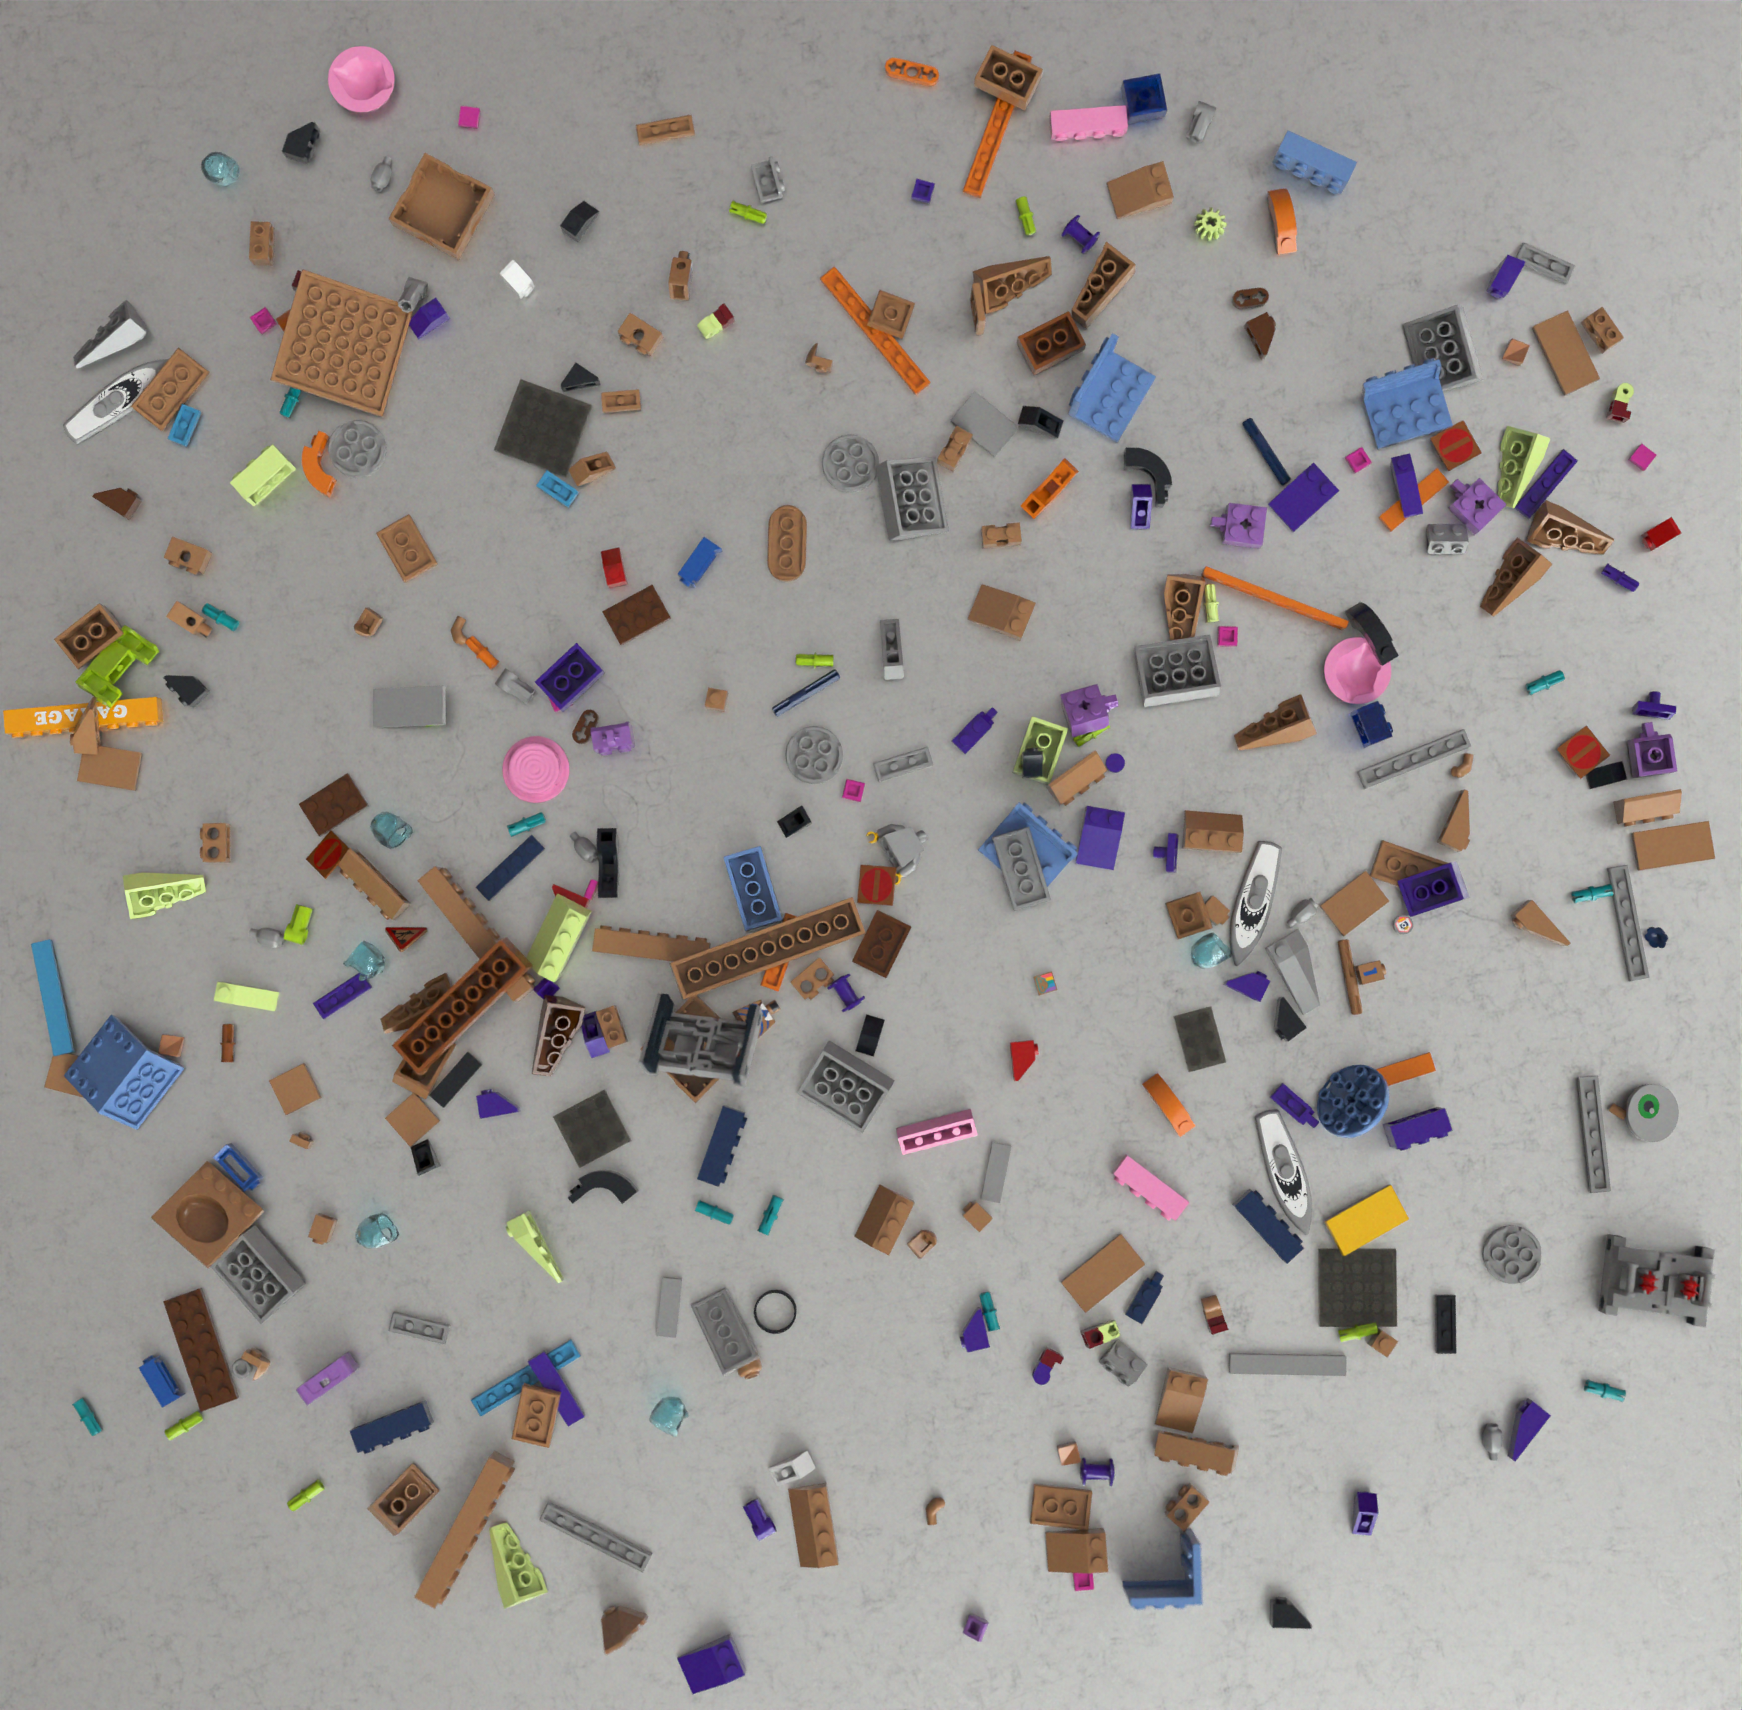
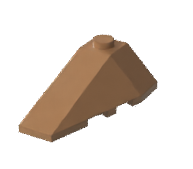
M1046 256L990 265L973 271L974 283H980L984 312L988 314L1005 308L1009 301L1015 297L1019 298L1022 296V292L1029 287H1035L1051 276V257Z
M1545 500L1535 513L1527 542L1547 549L1558 547L1565 551L1577 549L1584 553L1604 555L1614 542V538L1562 506Z
M1518 537L1504 553L1502 566L1500 569H1497L1493 585L1489 586L1480 605L1482 609L1493 617L1539 581L1552 566V563L1542 554Z
M1167 574L1164 598L1170 641L1195 637L1206 582L1204 577L1189 574Z
M1300 694L1283 701L1274 712L1264 714V718L1261 721L1251 723L1235 734L1234 737L1238 749L1246 750L1297 742L1316 735L1317 732L1302 695Z
M447 973L424 984L425 988L418 994L413 993L409 996L411 999L404 1005L396 1006L382 1017L381 1023L385 1034L409 1029L453 986Z
M612 1606L606 1609L601 1618L605 1654L607 1655L624 1646L631 1639L632 1634L640 1629L638 1625L642 1626L647 1622V1614L623 1606L617 1608Z

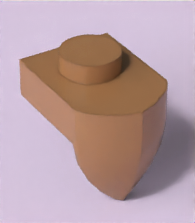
M816 343L809 351L805 364L821 373L831 372L833 360L817 357L818 343Z
M365 608L354 625V630L360 636H373L384 618L372 609Z
M921 1230L907 1243V1246L921 1259L937 1244V1238L932 1231Z
M254 1348L244 1351L241 1359L258 1367L253 1381L261 1377L271 1363L262 1356V1352Z

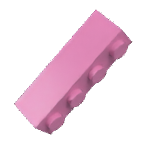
M1126 105L1050 111L1049 116L1051 139H1056V141H1064L1067 138L1081 140L1088 136H1093L1094 138H1103L1105 135L1120 137L1126 134L1128 129Z
M971 1109L896 1128L902 1155L977 1136Z
M1126 1154L1112 1172L1115 1175L1114 1180L1122 1186L1125 1183L1131 1187L1130 1192L1137 1197L1140 1195L1145 1197V1203L1153 1209L1158 1207L1162 1210L1160 1214L1169 1221L1171 1218L1176 1221L1189 1204L1181 1195Z

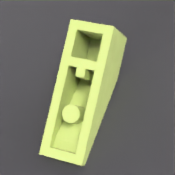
M217 982L214 1001L276 1011L279 992L227 982Z

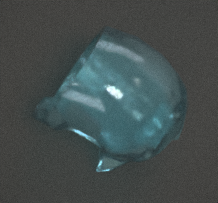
M211 152L201 162V171L205 178L215 185L228 186L239 177L240 168L237 162L222 152ZM234 167V172L232 176H230V171Z
M381 812L373 818L370 824V829L375 839L389 849L398 847L413 833L412 827L403 821L400 816L389 812ZM405 827V830L401 835L396 833L397 830Z
M1214 932L1201 937L1191 949L1192 963L1201 969L1214 967L1232 956L1230 948Z
M366 941L361 942L349 958L343 962L345 967H353L360 973L359 981L374 978L379 973H382L386 964L385 958L379 949Z
M379 1213L369 1216L358 1225L355 1238L357 1243L364 1248L373 1249L395 1241L399 1232L386 1214ZM388 1228L390 1238L385 1236L381 1230Z
M665 1397L656 1404L651 1412L649 1421L661 1431L676 1437L683 1420L689 1416L680 1398Z

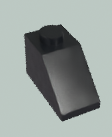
M582 201L568 213L561 223L562 232L576 242H579L599 214V210Z
M1023 406L1018 424L1030 431L1058 438L1064 420L1041 407Z
M1284 997L1278 998L1274 1027L1277 1030L1274 1032L1281 1041L1283 1039L1290 1041L1307 1027Z
M1276 1597L1275 1600H1270V1625L1272 1628L1312 1629L1309 1620L1290 1600H1287L1285 1597Z

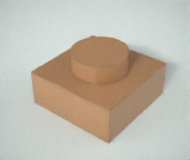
M299 1132V1134H292L289 1142L305 1149H310L314 1141L309 1139V1135Z

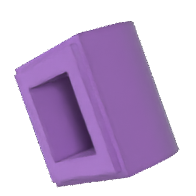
M969 1615L963 1634L981 1642L989 1622L979 1616Z

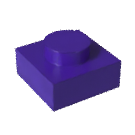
M916 179L911 199L930 204L935 183Z
M543 978L533 990L544 999V995L553 996L560 987L556 983Z

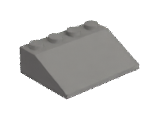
M1454 305L1403 324L1415 366L1423 365V361L1432 358L1440 360L1442 367L1439 381L1443 392L1483 380L1465 311L1462 306Z
M936 457L886 460L876 466L889 541L949 532Z
M1210 635L1134 647L1144 707L1220 695L1221 683Z
M828 1041L797 1093L863 1133L895 1080L833 1042Z
M256 1226L243 1233L210 1266L260 1324L306 1284Z

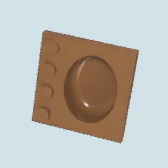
M207 1161L151 1218L206 1268H209L254 1223L264 1210Z

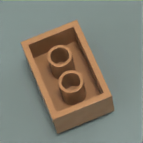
M991 45L975 76L974 86L1026 110L1042 78L1043 69Z

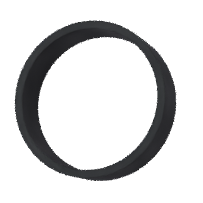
M767 1291L756 1301L754 1318L757 1325L765 1332L771 1334L785 1332L793 1325L796 1318V1304L793 1298L784 1291ZM771 1293H779L786 1296L794 1307L793 1320L787 1327L780 1330H770L764 1327L757 1318L756 1309L759 1301Z

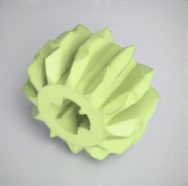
M1210 207L1208 212L1203 209L1201 211L1202 214H1197V221L1194 222V226L1198 227L1195 230L1196 233L1202 232L1201 239L1206 235L1208 241H1211L1212 236L1218 239L1219 234L1223 235L1225 232L1223 228L1226 227L1227 223L1223 221L1225 215L1219 216L1220 210L1214 213L1213 208ZM1207 222H1209L1210 224L1213 223V227L1211 225H1207Z

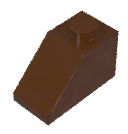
M1267 312L1246 322L1244 326L1261 360L1268 353L1276 329L1274 318L1269 316Z
M122 488L94 493L92 496L128 520L131 519L142 502L136 498L138 494L129 488L127 491Z

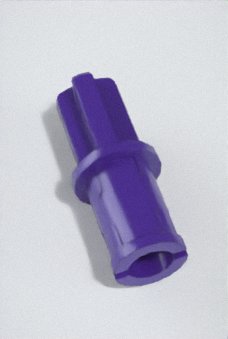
M1608 563L1601 572L1602 575L1615 581L1616 585L1620 584L1632 592L1639 586L1638 581L1624 574L1625 571L1621 572Z

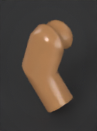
M1464 753L1463 763L1458 767H1452V776L1462 778L1468 774L1472 768L1474 755Z
M1613 1103L1609 1112L1625 1120L1626 1110Z
M934 1498L926 1506L928 1525L937 1524L936 1513L945 1507L943 1498Z

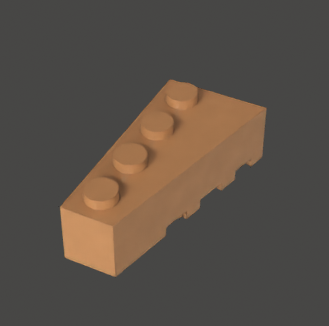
M1108 242L1105 243L1092 272L1087 278L1084 288H1082L1072 308V318L1086 329L1135 274L1136 264Z
M1162 1430L1158 1433L1154 1456L1159 1457L1158 1460L1170 1462V1460L1178 1461V1465L1189 1467V1464L1197 1466L1198 1470L1208 1471V1469L1216 1470V1474L1227 1476L1228 1473L1231 1474L1235 1470L1239 1450L1237 1445L1227 1448L1222 1442L1215 1441L1207 1444V1441L1202 1438L1191 1437L1190 1440L1187 1439L1188 1436Z

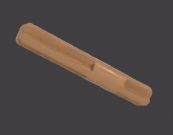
M1348 939L1338 941L1351 1013L1352 1015H1358L1363 1013L1350 942Z

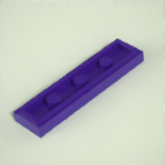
M1562 449L1520 499L1515 509L1529 520L1578 460L1565 449Z
M544 1350L529 1359L528 1363L542 1386L561 1392L558 1411L567 1426L584 1418L585 1414L546 1351Z

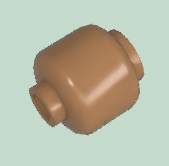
M758 1358L737 1369L738 1375L745 1377V1380L760 1375L759 1371L762 1369L760 1359Z

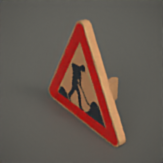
M386 927L385 932L399 952H404L427 932V928Z

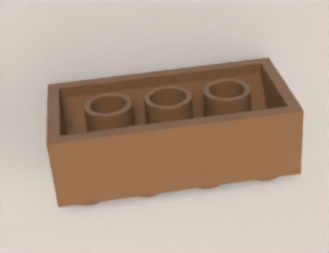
M350 848L338 864L341 868L339 872L346 879L350 877L355 882L353 886L360 893L364 891L368 895L366 899L373 906L377 904L382 909L380 913L387 920L389 918L396 920L411 903L358 850Z
M827 1483L788 1489L800 1567L823 1568L838 1565L839 1559Z

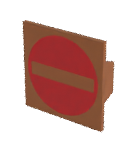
M1464 420L1430 438L1438 456L1448 471L1482 453Z
M1587 725L1557 748V751L1580 779L1610 756Z
M330 830L306 860L326 879L350 848Z
M861 865L857 903L893 906L897 867Z

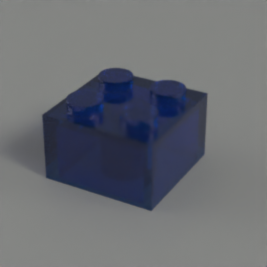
M1160 73L1123 80L1121 92L1127 109L1128 124L1165 118L1167 105Z
M1378 701L1350 713L1364 748L1393 737L1391 734L1393 733V728L1384 716L1386 715L1385 708Z

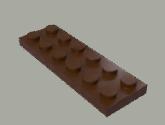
M202 1288L163 1301L200 1412L238 1399L239 1396Z

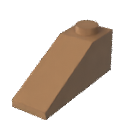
M96 697L91 698L75 726L74 734L70 735V745H73L74 753L98 754L101 741Z
M1465 789L1460 791L1437 843L1456 852L1465 850L1470 842V839H1468L1470 835L1468 790Z
M1527 900L1510 915L1514 919L1512 920L1513 924L1518 929L1522 928L1529 933L1562 946L1571 944L1533 900Z

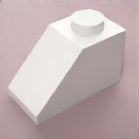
M514 260L500 272L504 283L520 298L528 296L532 292L534 286L532 280Z
M808 1451L795 1454L768 1469L776 1486L801 1479L816 1468Z

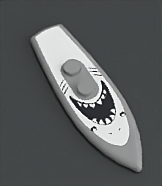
M169 359L144 363L130 369L110 382L63 424L67 436L75 444H79L133 411L134 409L130 406Z
M1259 841L1257 843L1235 901L1230 925V946L1235 966L1243 962L1253 951L1263 934L1270 915L1282 854V847L1270 841Z
M1279 1110L1264 1111L1255 1117L1270 1183L1286 1216L1302 1233L1308 1235L1312 1219V1198L1305 1169Z

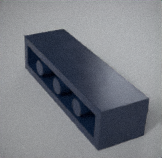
M723 1105L698 1174V1180L718 1187L721 1183H725L728 1175L725 1169L727 1164H732L734 1154L731 1152L734 1146H738L741 1138L738 1135L740 1128L744 1129L747 1118L744 1117L745 1112Z
M1250 1189L1247 1190L1232 1205L1276 1254L1288 1264L1304 1249L1301 1245L1303 1241L1297 1234L1292 1235L1288 1231L1290 1227L1283 1219L1279 1221L1276 1218L1275 1214L1277 1212L1270 1205L1266 1207L1262 1202L1264 1198L1257 1190L1254 1192Z
M424 1400L357 1426L350 1430V1434L357 1453L363 1451L364 1454L374 1451L375 1446L382 1444V1447L394 1443L393 1439L398 1437L403 1440L412 1436L411 1432L416 1430L419 1433L430 1429L429 1425L434 1421L427 1402Z

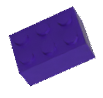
M576 643L544 672L535 683L564 712L601 678L605 672Z
M1441 1107L1428 1109L1382 1124L1389 1146L1396 1148V1150L1400 1149V1151L1411 1148V1144L1414 1143L1419 1145L1430 1142L1429 1138L1437 1137V1139L1448 1136L1447 1132L1453 1131L1446 1109Z

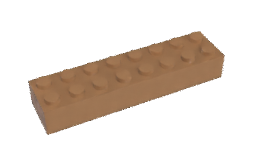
M433 867L417 881L477 957L481 959L499 941L500 935L494 928L487 926L488 920L482 913L476 912L474 902L470 898L464 897L462 887L458 883L452 882L451 878L453 876L446 868ZM525 973L506 993L513 1002H519L536 987L534 985L536 981L530 973Z
M494 1451L488 1458L414 1598L434 1609L438 1603L442 1605L450 1592L448 1586L451 1587L460 1573L457 1569L461 1570L469 1556L466 1552H470L478 1540V1537L475 1535H479L488 1521L485 1517L490 1516L497 1504L494 1500H498L506 1487L503 1484L504 1481L508 1482L515 1470L512 1467L515 1461L497 1451Z

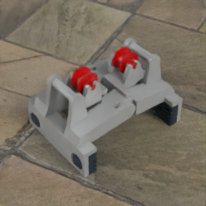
M1607 1234L1598 1311L1617 1316L1618 1307L1667 1313L1687 1316L1686 1323L1706 1327L1708 1307L1711 1308L1712 1303H1710L1712 1279H1715V1274L1712 1273L1714 1249L1695 1246L1694 1256L1625 1247V1237ZM1622 1266L1628 1267L1626 1290L1619 1289ZM1663 1275H1664L1663 1290H1661V1288H1662V1279H1663Z

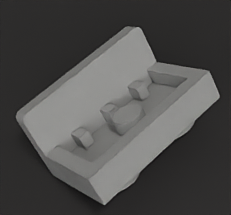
M769 157V161L751 165L760 202L765 203L783 198L782 191H785L783 180L778 179L777 173H780L778 161L774 162L773 157Z
M1466 524L1427 525L1428 554H1465L1469 542Z
M1120 1340L1115 1341L1107 1354L1099 1361L1105 1370L1114 1374L1119 1382L1126 1386L1135 1383L1148 1365Z

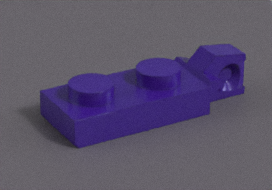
M993 707L986 714L981 711L951 742L966 754L992 728L994 722L991 719L998 712Z
M1281 1083L1269 1097L1298 1123L1304 1125L1307 1122L1313 1128L1319 1124V1121L1312 1116L1314 1114L1312 1108L1285 1084Z

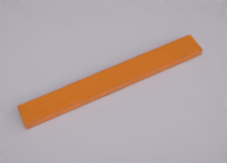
M1014 51V56L1031 63L1032 56ZM998 97L963 188L964 193L981 198L1014 109V105Z
M834 266L820 277L821 282L912 392L917 395L931 382L894 337L867 326L872 311Z
M1207 566L1201 574L1202 577L1340 630L1347 628L1349 623L1345 619Z

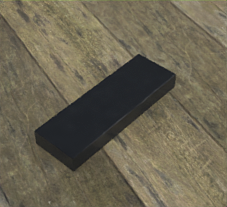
M467 1052L429 1096L445 1108L483 1064L471 1053Z
M1435 1295V1340L1437 1354H1456V1295Z

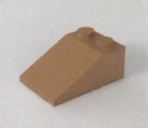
M1163 161L1144 166L1107 182L1117 219L1172 204L1174 198Z
M982 584L967 620L1020 641L1036 603L1018 595Z
M453 1043L426 1071L419 1074L403 1058L394 1073L392 1082L427 1099L456 1044Z
M1168 1367L1155 1425L1193 1433L1204 1400L1208 1378L1204 1375Z
M412 1463L367 1509L395 1536L433 1499L439 1490Z
M1104 1528L1046 1532L1048 1572L1088 1574L1108 1572L1106 1533Z

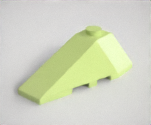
M1507 426L1501 442L1500 451H1503L1502 462H1500L1499 466L1501 468V479L1498 481V496L1507 504V507L1515 508L1544 458L1550 438Z
M142 872L123 876L130 919L156 914V911L161 908H170L175 902L180 900L186 901L206 892L203 875Z
M530 1210L506 1222L508 1225L506 1230L509 1236H513L515 1241L558 1283L562 1282L564 1278Z
M508 1523L490 1527L498 1591L504 1609L547 1593L542 1573L538 1568L535 1569L529 1560L531 1557L528 1553L525 1554L519 1545L520 1541Z

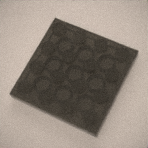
M520 379L494 451L566 477L593 406Z
M1318 1248L1319 1327H1355L1356 1324L1361 1326L1370 1323H1376L1378 1327H1397L1396 1248H1358L1346 1256H1342L1338 1248Z

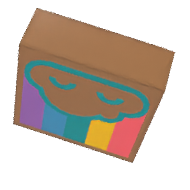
M1052 972L1033 977L1038 995L1057 990Z

